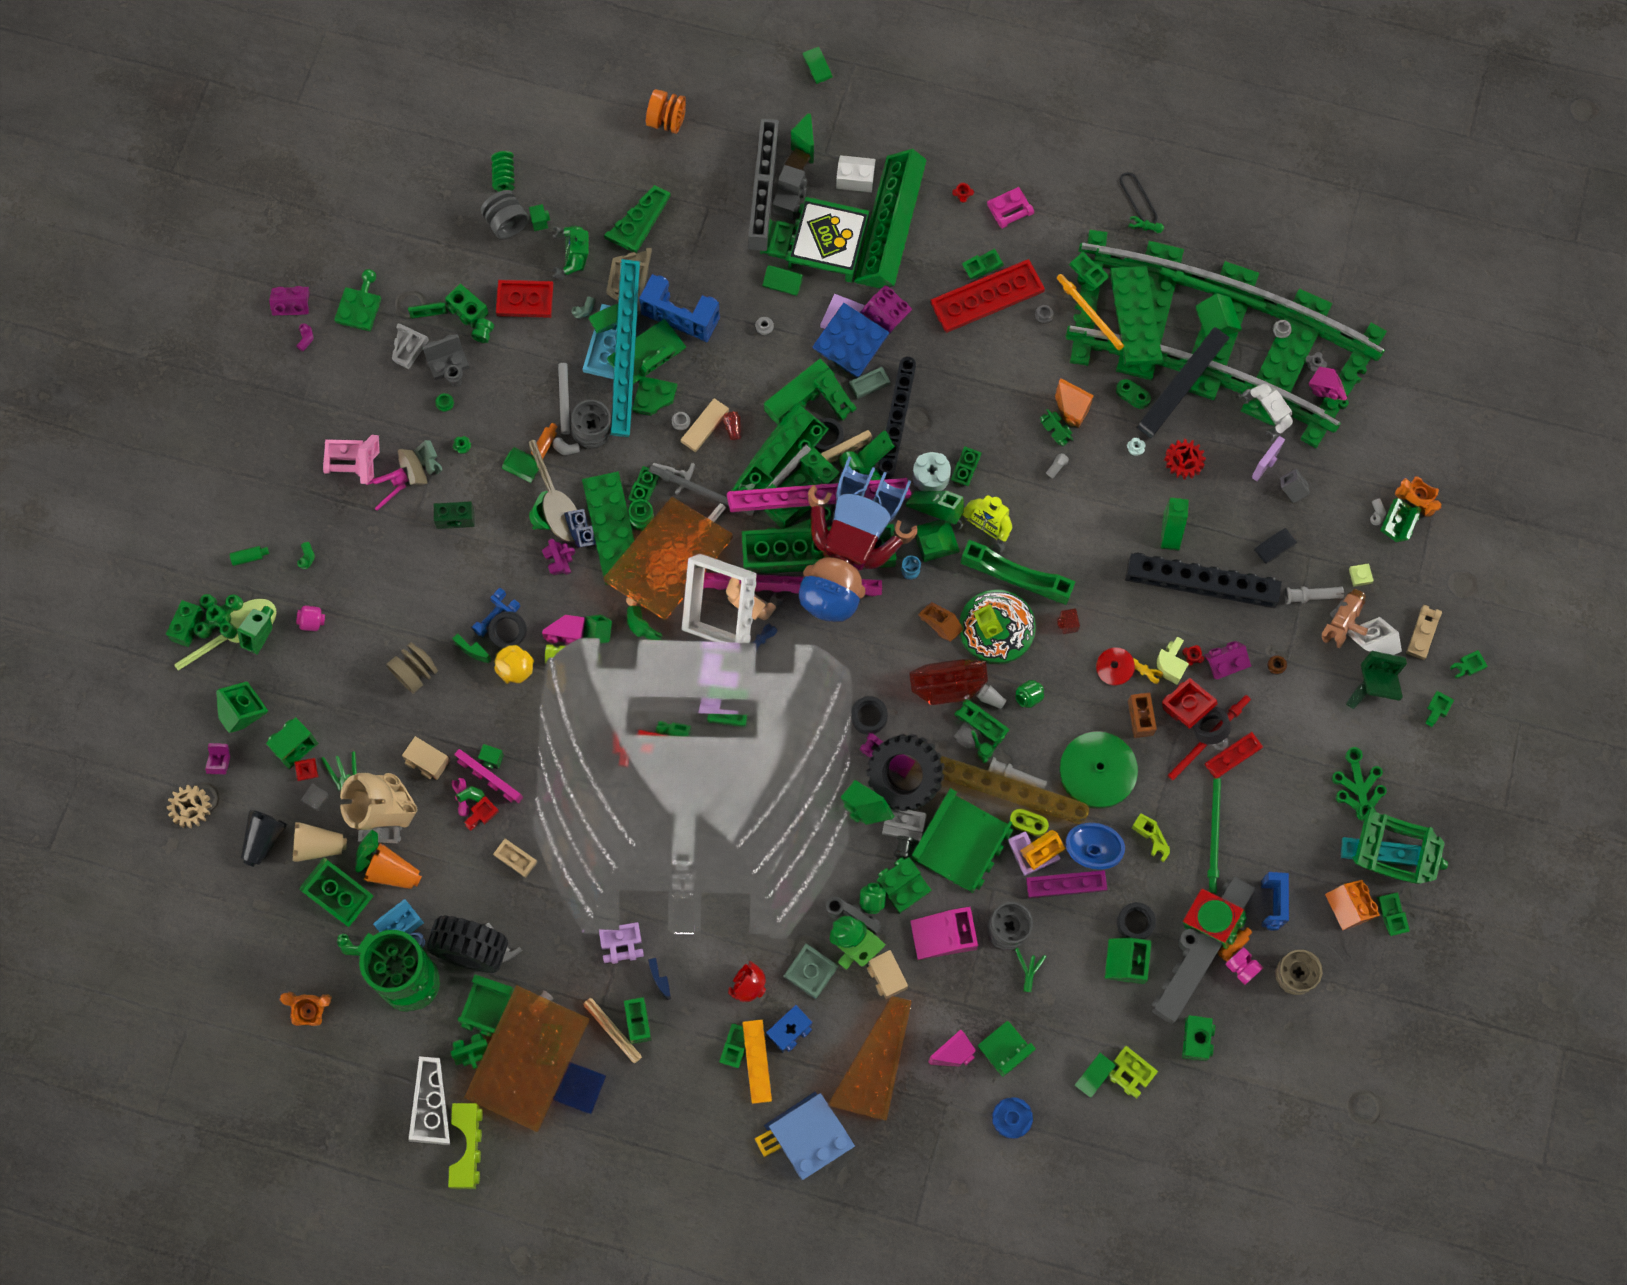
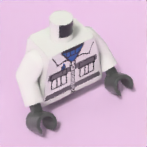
M1262 384L1251 390L1247 389L1240 395V397L1246 398L1245 404L1249 403L1254 397H1257L1276 424V427L1266 432V435L1269 433L1272 435L1270 441L1277 439L1281 436V433L1292 425V411L1273 386L1269 387L1267 384Z

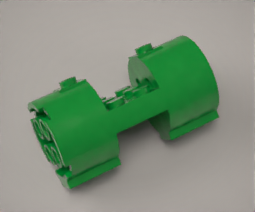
M386 930L374 936L370 933L366 935L356 949L360 954V971L365 981L390 1006L404 1012L415 1011L429 1005L438 993L440 977L437 966L411 935L399 930Z

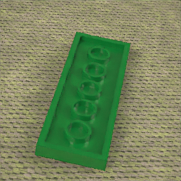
M1147 266L1111 268L1110 276L1120 338L1124 345L1122 350L1125 366L1162 364L1163 358Z
M619 471L582 479L605 585L641 578L642 572Z

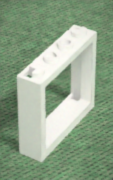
M702 554L688 558L682 630L736 650L748 646L751 639L750 629L753 621L752 610L755 602L756 573ZM705 568L741 580L736 635L700 622Z

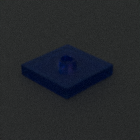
M568 1061L553 1100L592 1115L607 1076Z

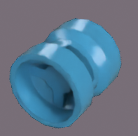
M911 555L904 558L901 568L904 578L912 580L918 577L921 568L920 560Z

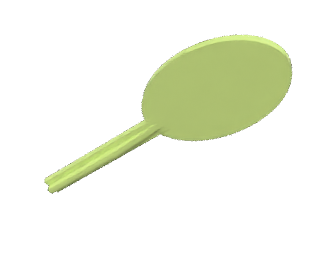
M266 599L247 601L243 603V607L239 611L231 612L230 623L238 629L252 609L261 611L264 606H268L274 610L271 616L273 624L276 618V607L271 601ZM238 634L235 638L228 640L239 643ZM219 635L174 664L179 671L226 641L227 638Z

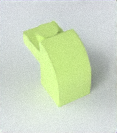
M1179 637L1174 642L1170 641L1166 650L1161 649L1157 657V669L1163 673L1165 679L1176 685L1189 664L1176 657L1184 641Z

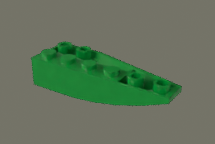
M795 403L756 453L731 491L765 489L805 445L813 449L829 428L801 405Z

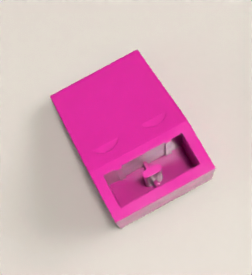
M971 907L953 909L910 921L917 960L977 950L978 942Z

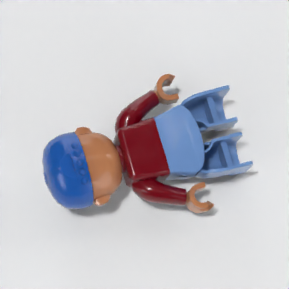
M850 456L845 464L835 496L837 503L830 531L827 528L824 507L829 503L832 494L828 492L825 499H817L814 496L817 492L815 485L808 492V502L812 507V539L816 547L823 551V555L826 558H822L814 565H809L805 568L803 572L804 578L799 588V600L802 607L809 613L824 621L843 622L849 619L857 610L860 599L865 595V587L862 586V579L858 570H863L864 568L876 569L882 566L902 544L909 543L917 534V525L910 528L909 534L901 533L899 529L901 521L898 520L894 528V536L880 547L874 549L877 540L884 532L888 523L897 515L911 481L908 480L904 489L895 488L884 481L886 472H884L872 501L865 498L864 494L875 468L872 467L869 475L860 474L849 467L852 458Z

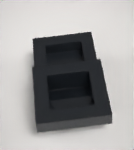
M1284 528L1257 546L1254 551L1267 564L1284 551L1293 547L1297 541Z

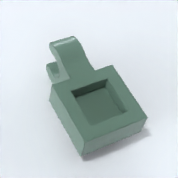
M425 440L414 450L422 466H426V471L429 475L434 471L436 474H439L442 471V467L434 460L437 454L431 441Z

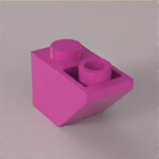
M1319 367L1308 383L1313 394L1318 397L1345 401L1347 396L1342 381L1335 369Z
M564 615L543 629V637L549 643L565 642L569 646L582 645L585 618Z

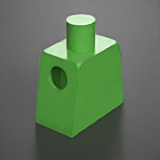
M867 929L865 938L857 946L852 948L838 946L845 953L838 963L846 970L854 961L863 967L886 944Z

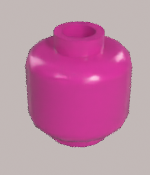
M305 605L302 606L301 610L297 611L296 625H299L301 630L318 631L320 625L324 626L325 614H321L319 607Z

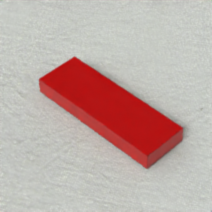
M1250 732L1207 761L1204 765L1214 778H1220L1260 751L1263 746L1253 732Z

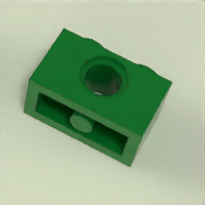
M1191 1015L1185 1018L1182 1058L1207 1061L1209 1057L1213 1056L1214 1045L1211 1044V1036L1214 1037L1215 1024H1212L1213 1018ZM1195 1034L1203 1036L1204 1042L1202 1044L1196 1042Z

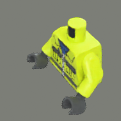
M987 495L984 499L971 500L964 508V513L958 520L961 523L958 530L965 525V519L968 518L967 521L996 540L999 539L998 542L991 545L990 549L992 551L997 546L999 548L997 554L1003 552L1005 549L1003 543L1007 541L1012 530L1009 509L1002 504L1001 499L998 497L992 498Z

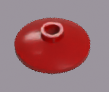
M1110 648L1099 656L1096 670L1101 680L1114 686L1122 685L1133 676L1135 662L1128 651L1122 648ZM1113 662L1118 663L1117 668L1111 667Z

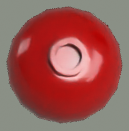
M749 961V965H743L734 977L733 982H735L733 988L729 987L728 994L740 1002H750L757 997L761 998L766 991L764 987L766 977L763 970L752 961Z

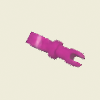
M459 778V781L452 780V787L457 794L466 788L464 778ZM466 800L462 803L458 801L459 815L467 816L469 814V806H467Z

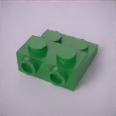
M901 857L894 863V868L891 870L886 868L881 871L876 882L885 890L887 898L899 914L932 892L910 857L907 859Z

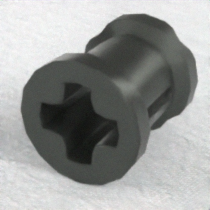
M897 836L898 846L894 856L897 858L904 857V859L910 857L911 859L910 850L914 839L908 836Z

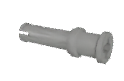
M1301 586L1299 589L1286 587L1284 599L1286 604H1291V602L1306 603L1309 600L1343 599L1344 594L1341 593H1344V589L1342 586L1308 589L1305 586Z
M993 757L987 771L988 774H996L1001 776L1003 780L1011 779L1042 793L1047 783L1046 780L1044 781L1014 769L1010 763L1005 764L997 761L995 757Z

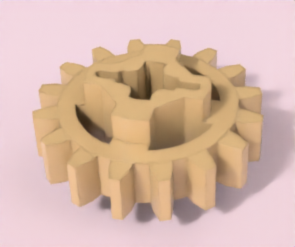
M187 785L186 790L179 787L180 792L178 794L176 792L172 793L175 796L174 799H168L172 803V805L167 806V809L172 811L168 814L169 817L174 818L173 822L175 824L179 823L182 828L186 824L189 828H192L193 823L200 826V820L206 821L205 814L210 815V812L207 810V808L212 807L207 802L210 800V797L205 795L206 792L203 789L199 791L198 786H194L192 789L190 785ZM198 797L201 799L202 806L198 804ZM191 804L194 806V807H192V808H191V807H188L187 809L184 807V806H191ZM177 807L180 808V810H181V811H180V815H181V816L178 815Z

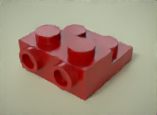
M1191 678L1180 683L1173 693L1168 694L1162 701L1163 710L1176 721L1180 720L1189 729L1218 704L1213 696Z

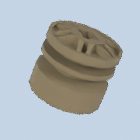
M410 642L407 647L411 654L402 649L401 652L405 659L402 660L395 656L386 666L414 694L423 686L419 677L423 676L425 679L430 680L431 677L426 670L433 675L438 670L432 659L421 648Z
M1294 950L1288 953L1278 962L1275 970L1279 986L1285 992L1292 995H1302L1311 991L1319 984L1323 975L1319 959L1312 952L1306 950ZM1297 969L1302 974L1298 978H1296V974H1293Z

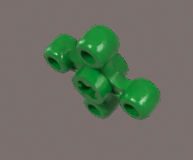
M204 594L201 596L199 603L201 607L207 610V620L199 622L194 626L195 635L206 639L211 635L213 628L220 627L222 636L227 639L235 638L238 634L237 627L230 623V614L233 611H239L243 607L242 598L231 594L226 598L224 605L217 606V600L212 595Z

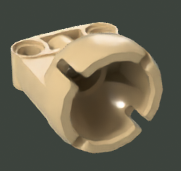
M358 773L350 776L343 784L340 798L351 799L352 803L341 804V813L344 821L352 828L370 830L385 826L408 827L417 812V807L410 794L394 774L373 775L370 773Z

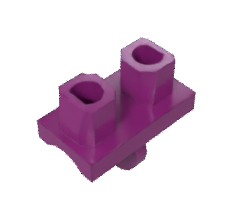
M554 539L549 540V545L542 549V552L546 559L549 560L553 557L555 559L554 563L548 565L550 573L553 575L561 573L568 575L572 573L568 563L573 561L571 556L575 554V549L568 548L567 544L561 545L560 542H555Z

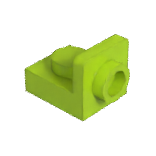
M991 604L973 612L986 639L1003 631Z

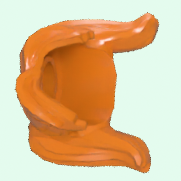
M1414 477L1411 483L1405 478L1395 491L1396 497L1407 500L1416 507H1420L1423 516L1431 517L1436 510L1438 511L1442 508L1441 502L1435 500L1439 489L1427 485L1420 477Z
M293 992L281 994L279 1000L282 1004L291 1006L290 1018L293 1025L319 1026L322 1023L324 1007L329 1006L332 996L329 994H323L321 997L307 994L296 996Z

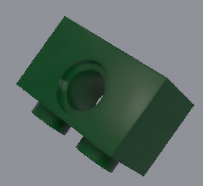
M472 501L433 503L434 523L437 529L475 527Z

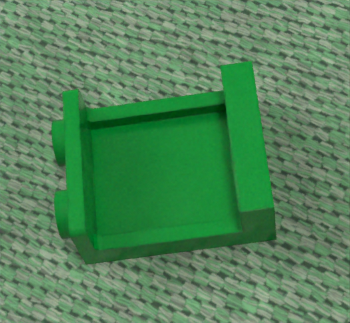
M475 974L472 980V989L462 1015L458 1017V1022L462 1024L461 1027L472 1031L475 1028L481 1030L480 1034L491 1037L492 1034L498 1036L515 990L511 986Z

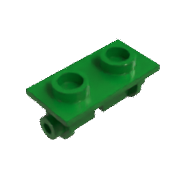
M1047 409L1049 414H1043L1040 417V423L1048 432L1055 428L1051 436L1058 445L1063 447L1068 443V438L1072 441L1074 440L1071 436L1073 432L1067 425L1063 426L1060 423L1061 417L1056 411L1052 412Z

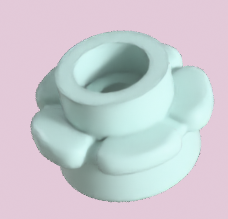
M1133 438L1127 444L1129 453L1134 456L1141 455L1145 451V442L1139 438Z

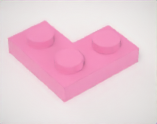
M371 435L357 450V458L359 459L358 476H360V483L368 484L374 478L373 459L380 453L379 435Z

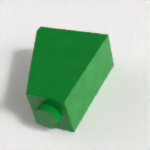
M1169 498L1163 512L1160 549L1180 550L1188 518L1189 499Z

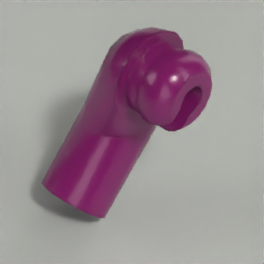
M306 323L299 326L302 340L296 345L302 352H304L314 338L312 328Z

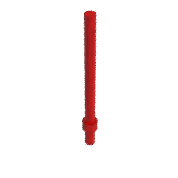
M1245 695L1237 704H1233L1228 709L1229 721L1234 717L1237 718L1242 713V709L1251 701L1249 696ZM1222 720L1210 732L1218 730L1223 724ZM1199 742L1168 774V777L1174 780L1208 744Z

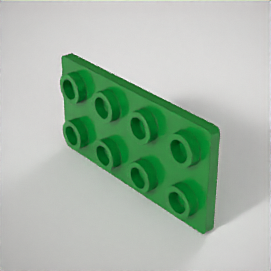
M665 319L635 338L633 384L686 348L685 344ZM615 352L607 357L608 362L613 368Z

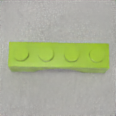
M452 1103L451 1124L462 1130L466 1137L467 1148L464 1156L457 1163L449 1166L448 1187L450 1189H476V1184L480 1182V1172L477 1171V1163H480L481 1160L478 1142H481L482 1130L478 1128L479 1121H482L483 1110L479 1109L477 1103Z

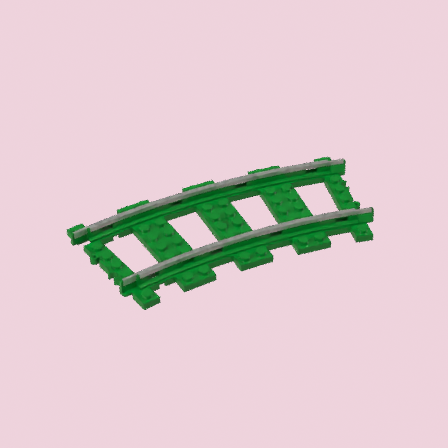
M1089 230L1087 244L1080 243L1078 252L1084 251L1085 253L1095 254V260H1092L1095 265L1098 263L1102 268L1110 269L1147 266L1163 361L1162 364L1125 366L1123 350H1118L1102 331L1094 330V321L1077 303L1075 310H1080L1081 314H1074L1073 319L1076 321L1075 326H1068L1066 331V339L1073 341L1070 363L1088 366L1091 350L1101 352L1102 350H1107L1110 354L1120 355L1116 372L1152 380L1156 365L1180 371L1206 337L1201 326L1191 354L1161 345L1175 285H1183L1213 295L1216 293L1182 281L1180 283L1173 280L1174 278L1162 275L1160 272L1162 267L1173 271H1182L1190 277L1192 274L1203 277L1205 279L1202 281L1267 303L1265 309L1262 310L1232 299L1240 325L1247 307H1251L1281 320L1288 321L1292 330L1286 338L1276 336L1257 377L1227 366L1238 332L1227 334L1230 337L1188 392L1214 401L1219 385L1241 394L1247 389L1251 390L1262 384H1267L1269 387L1273 386L1291 409V417L1308 425L1300 440L1317 448L1327 430L1332 433L1338 430L1341 423L1335 417L1340 409L1344 410L1347 408L1349 401L1347 399L1344 401L1325 397L1320 407H1317L1291 394V390L1316 337H1322L1352 353L1339 374L1347 397L1354 385L1362 380V378L1358 377L1357 373L1365 375L1367 372L1366 366L1370 359L1379 361L1385 351L1379 347V344L1385 336L1386 330L1371 322L1363 335L1326 316L1333 303L1302 289L1298 290L1292 302L1255 287L1259 273L1225 261L1219 275L1181 264L1184 252L1182 248L1149 241L1146 253L1140 254L1106 247L1108 232ZM1111 255H1112V256H1118V257H1124V260L1116 259V258H1110V257H1111ZM1078 276L1077 282L1079 285H1082L1080 295L1096 312L1100 286L1095 289ZM1264 299L1277 303V305L1268 303L1264 301ZM1341 332L1344 333V334H1346V335H1348V336H1350V337H1352V338H1354V339L1351 340V339H1349V338H1347V337L1341 335ZM1115 334L1116 337L1121 341L1120 335ZM1094 338L1107 339L1108 342L1095 340ZM1167 354L1172 355V356H1175V357H1178V358H1181V359H1180V360H1177V359H1174V358L1167 357ZM1232 376L1244 380L1245 383L1232 379ZM1254 397L1247 404L1244 403L1241 412L1275 426V423L1257 397ZM1303 407V408H1305V409H1307V410L1313 412L1314 414L1311 415V414H1309L1308 412H1306V411H1304V410H1302V409H1300V408Z

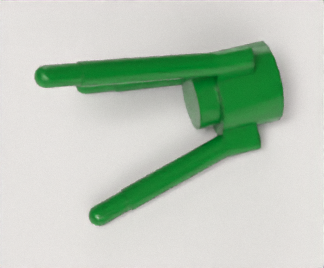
M971 731L975 748L978 749L977 755L985 764L992 757L993 751L1003 741L1005 735L999 737L993 745L989 743L980 744L975 731Z
M352 751V775L357 774L355 751ZM336 756L335 759L341 774L338 780L326 759L321 757L338 791H341L344 782L351 775H345L340 758Z

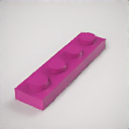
M458 749L454 754L458 758L457 763L465 769L470 767L474 770L472 772L474 776L480 780L485 778L489 781L487 784L495 791L500 789L504 792L503 797L511 803L514 800L520 803L523 799L519 792L462 750Z

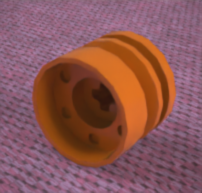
M655 89L647 108L646 126L659 129L664 122L665 131H669L671 128V132L677 134L685 117L686 97L680 95L677 99V95L672 94L668 101L667 92Z

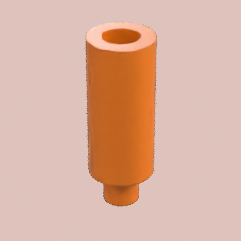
M551 423L549 427H545L536 443L542 459L557 435L555 431L558 426L554 423Z
M1246 927L1243 931L1238 930L1234 944L1229 945L1227 949L1222 946L1217 952L1218 955L1228 962L1250 940L1251 929Z

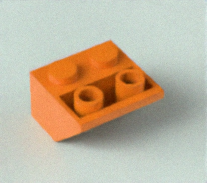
M1363 880L1343 884L1325 894L1342 930L1355 927L1380 916L1378 907L1372 900L1369 888Z

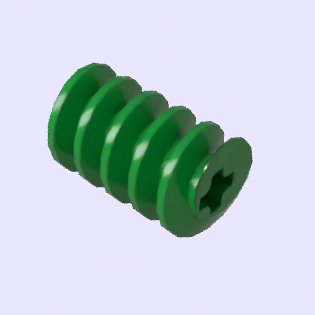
M499 151L491 157L492 188L498 192L503 190L512 191L515 188L513 186L515 175L513 172L514 154L512 152Z

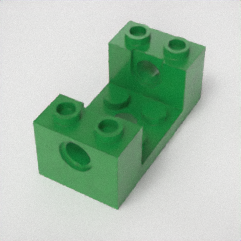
M813 448L800 459V468L778 488L839 483L840 472ZM772 483L767 489L777 487ZM812 507L764 509L763 511L781 529H786L796 523Z

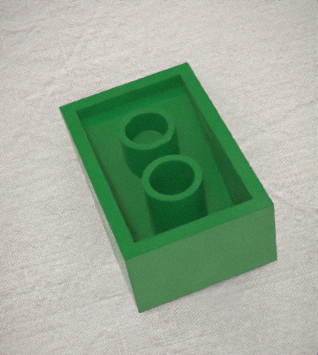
M326 858L320 861L299 887L300 891L347 927L353 923L374 896Z

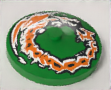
M988 590L974 596L963 608L959 620L963 627L959 634L964 647L975 658L989 664H1006L1019 659L1030 648L1036 630L1035 618L1028 604L1016 594L1005 590ZM991 604L1003 631L986 639L973 612Z

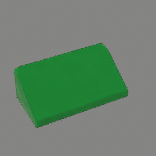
M768 265L762 287L797 296L803 281V275Z
M446 301L413 305L408 307V311L412 319L447 314Z

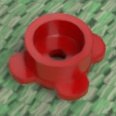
M960 183L952 191V195L957 196L962 203H965L967 198L974 194L973 189L966 183Z
M1195 645L1183 649L1182 653L1185 655L1189 666H1192L1193 663H1202L1204 661L1200 646Z

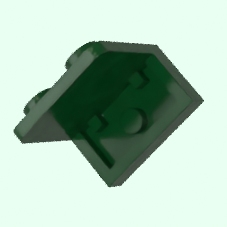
M1371 651L1361 663L1367 693L1372 696L1400 701L1403 695L1398 674L1407 664L1406 657Z

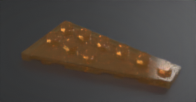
M895 996L890 997L827 1106L883 1121L887 1120L912 1001Z

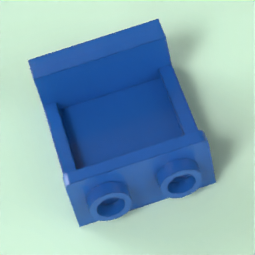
M1268 872L1261 880V888L1273 889V916H1268L1262 922V927H1267V930L1277 931L1289 921V873Z

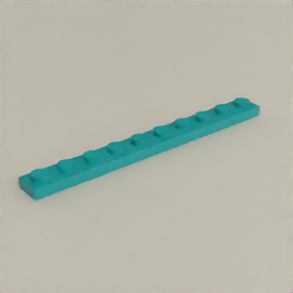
M622 259L620 263L610 435L621 437L630 436L640 261Z

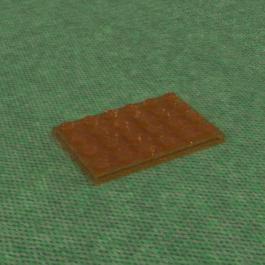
M671 497L604 576V582L666 620L685 597L688 558L702 554L716 559L732 540L733 534L674 497Z
M516 985L464 1098L533 1131L539 1132L590 1018Z

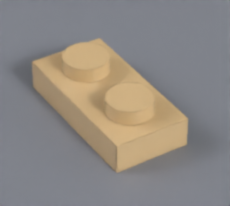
M507 839L503 840L493 854L525 878L537 863V860Z

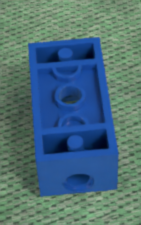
M652 274L639 298L641 315L658 322L665 319L670 327L708 342L720 319L719 302L713 297L702 295L693 313L686 308H678L669 302V281L663 276Z

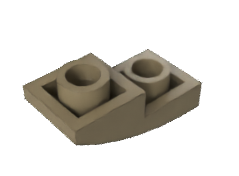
M399 449V463L401 468L407 469L410 485L422 486L428 484L424 469L416 454L412 450Z

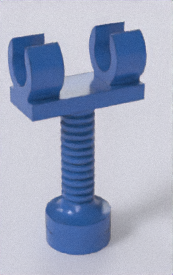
M501 588L490 597L491 602L496 605L494 610L481 623L476 622L471 627L482 638L487 634V627L490 625L491 620L500 614L501 611L517 612L520 608V603L515 599L510 602L508 607L501 602L506 596L505 591Z

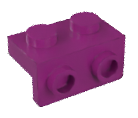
M309 287L272 288L269 298L272 315L309 314Z
M1232 641L1227 643V646L1213 648L1204 655L1205 659L1209 661L1214 679L1217 680L1251 667L1244 644Z

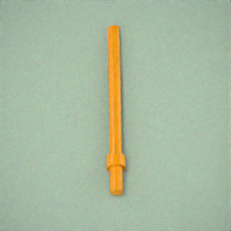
M1059 274L1057 280L1063 285L1064 291L1075 299L1118 350H1121L1124 347L1123 343L1077 292L1076 286L1069 282L1063 274Z

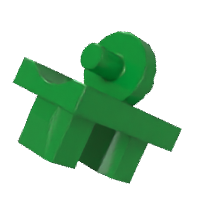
M480 1033L471 1037L472 1044L465 1046L463 1040L453 1042V1051L450 1052L456 1066L462 1063L464 1066L472 1064L473 1069L478 1068L477 1062L484 1060L483 1056L491 1054L486 1039Z

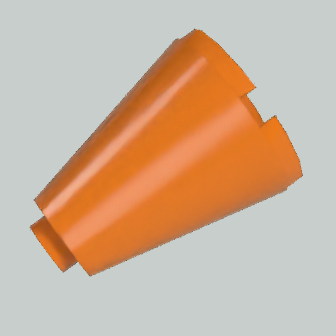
M380 843L376 854L371 860L364 880L412 889L413 886H418L422 876L418 875L420 871Z

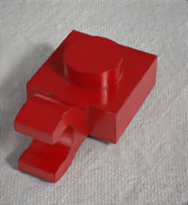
M485 796L471 808L473 815L464 822L465 826L472 831L480 821L485 825L499 810Z

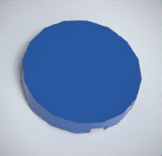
M1017 1097L1001 1100L995 1106L992 1114V1123L996 1131L1001 1136L1009 1139H1017L1024 1136L1030 1130L1033 1123L1030 1106L1024 1100Z

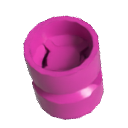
M1245 947L1225 964L1232 973H1238L1237 978L1244 985L1264 968L1257 960L1251 959L1252 955Z

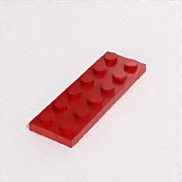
M1027 259L930 300V304L944 331L948 333L1039 295L1045 291V288L1030 260Z

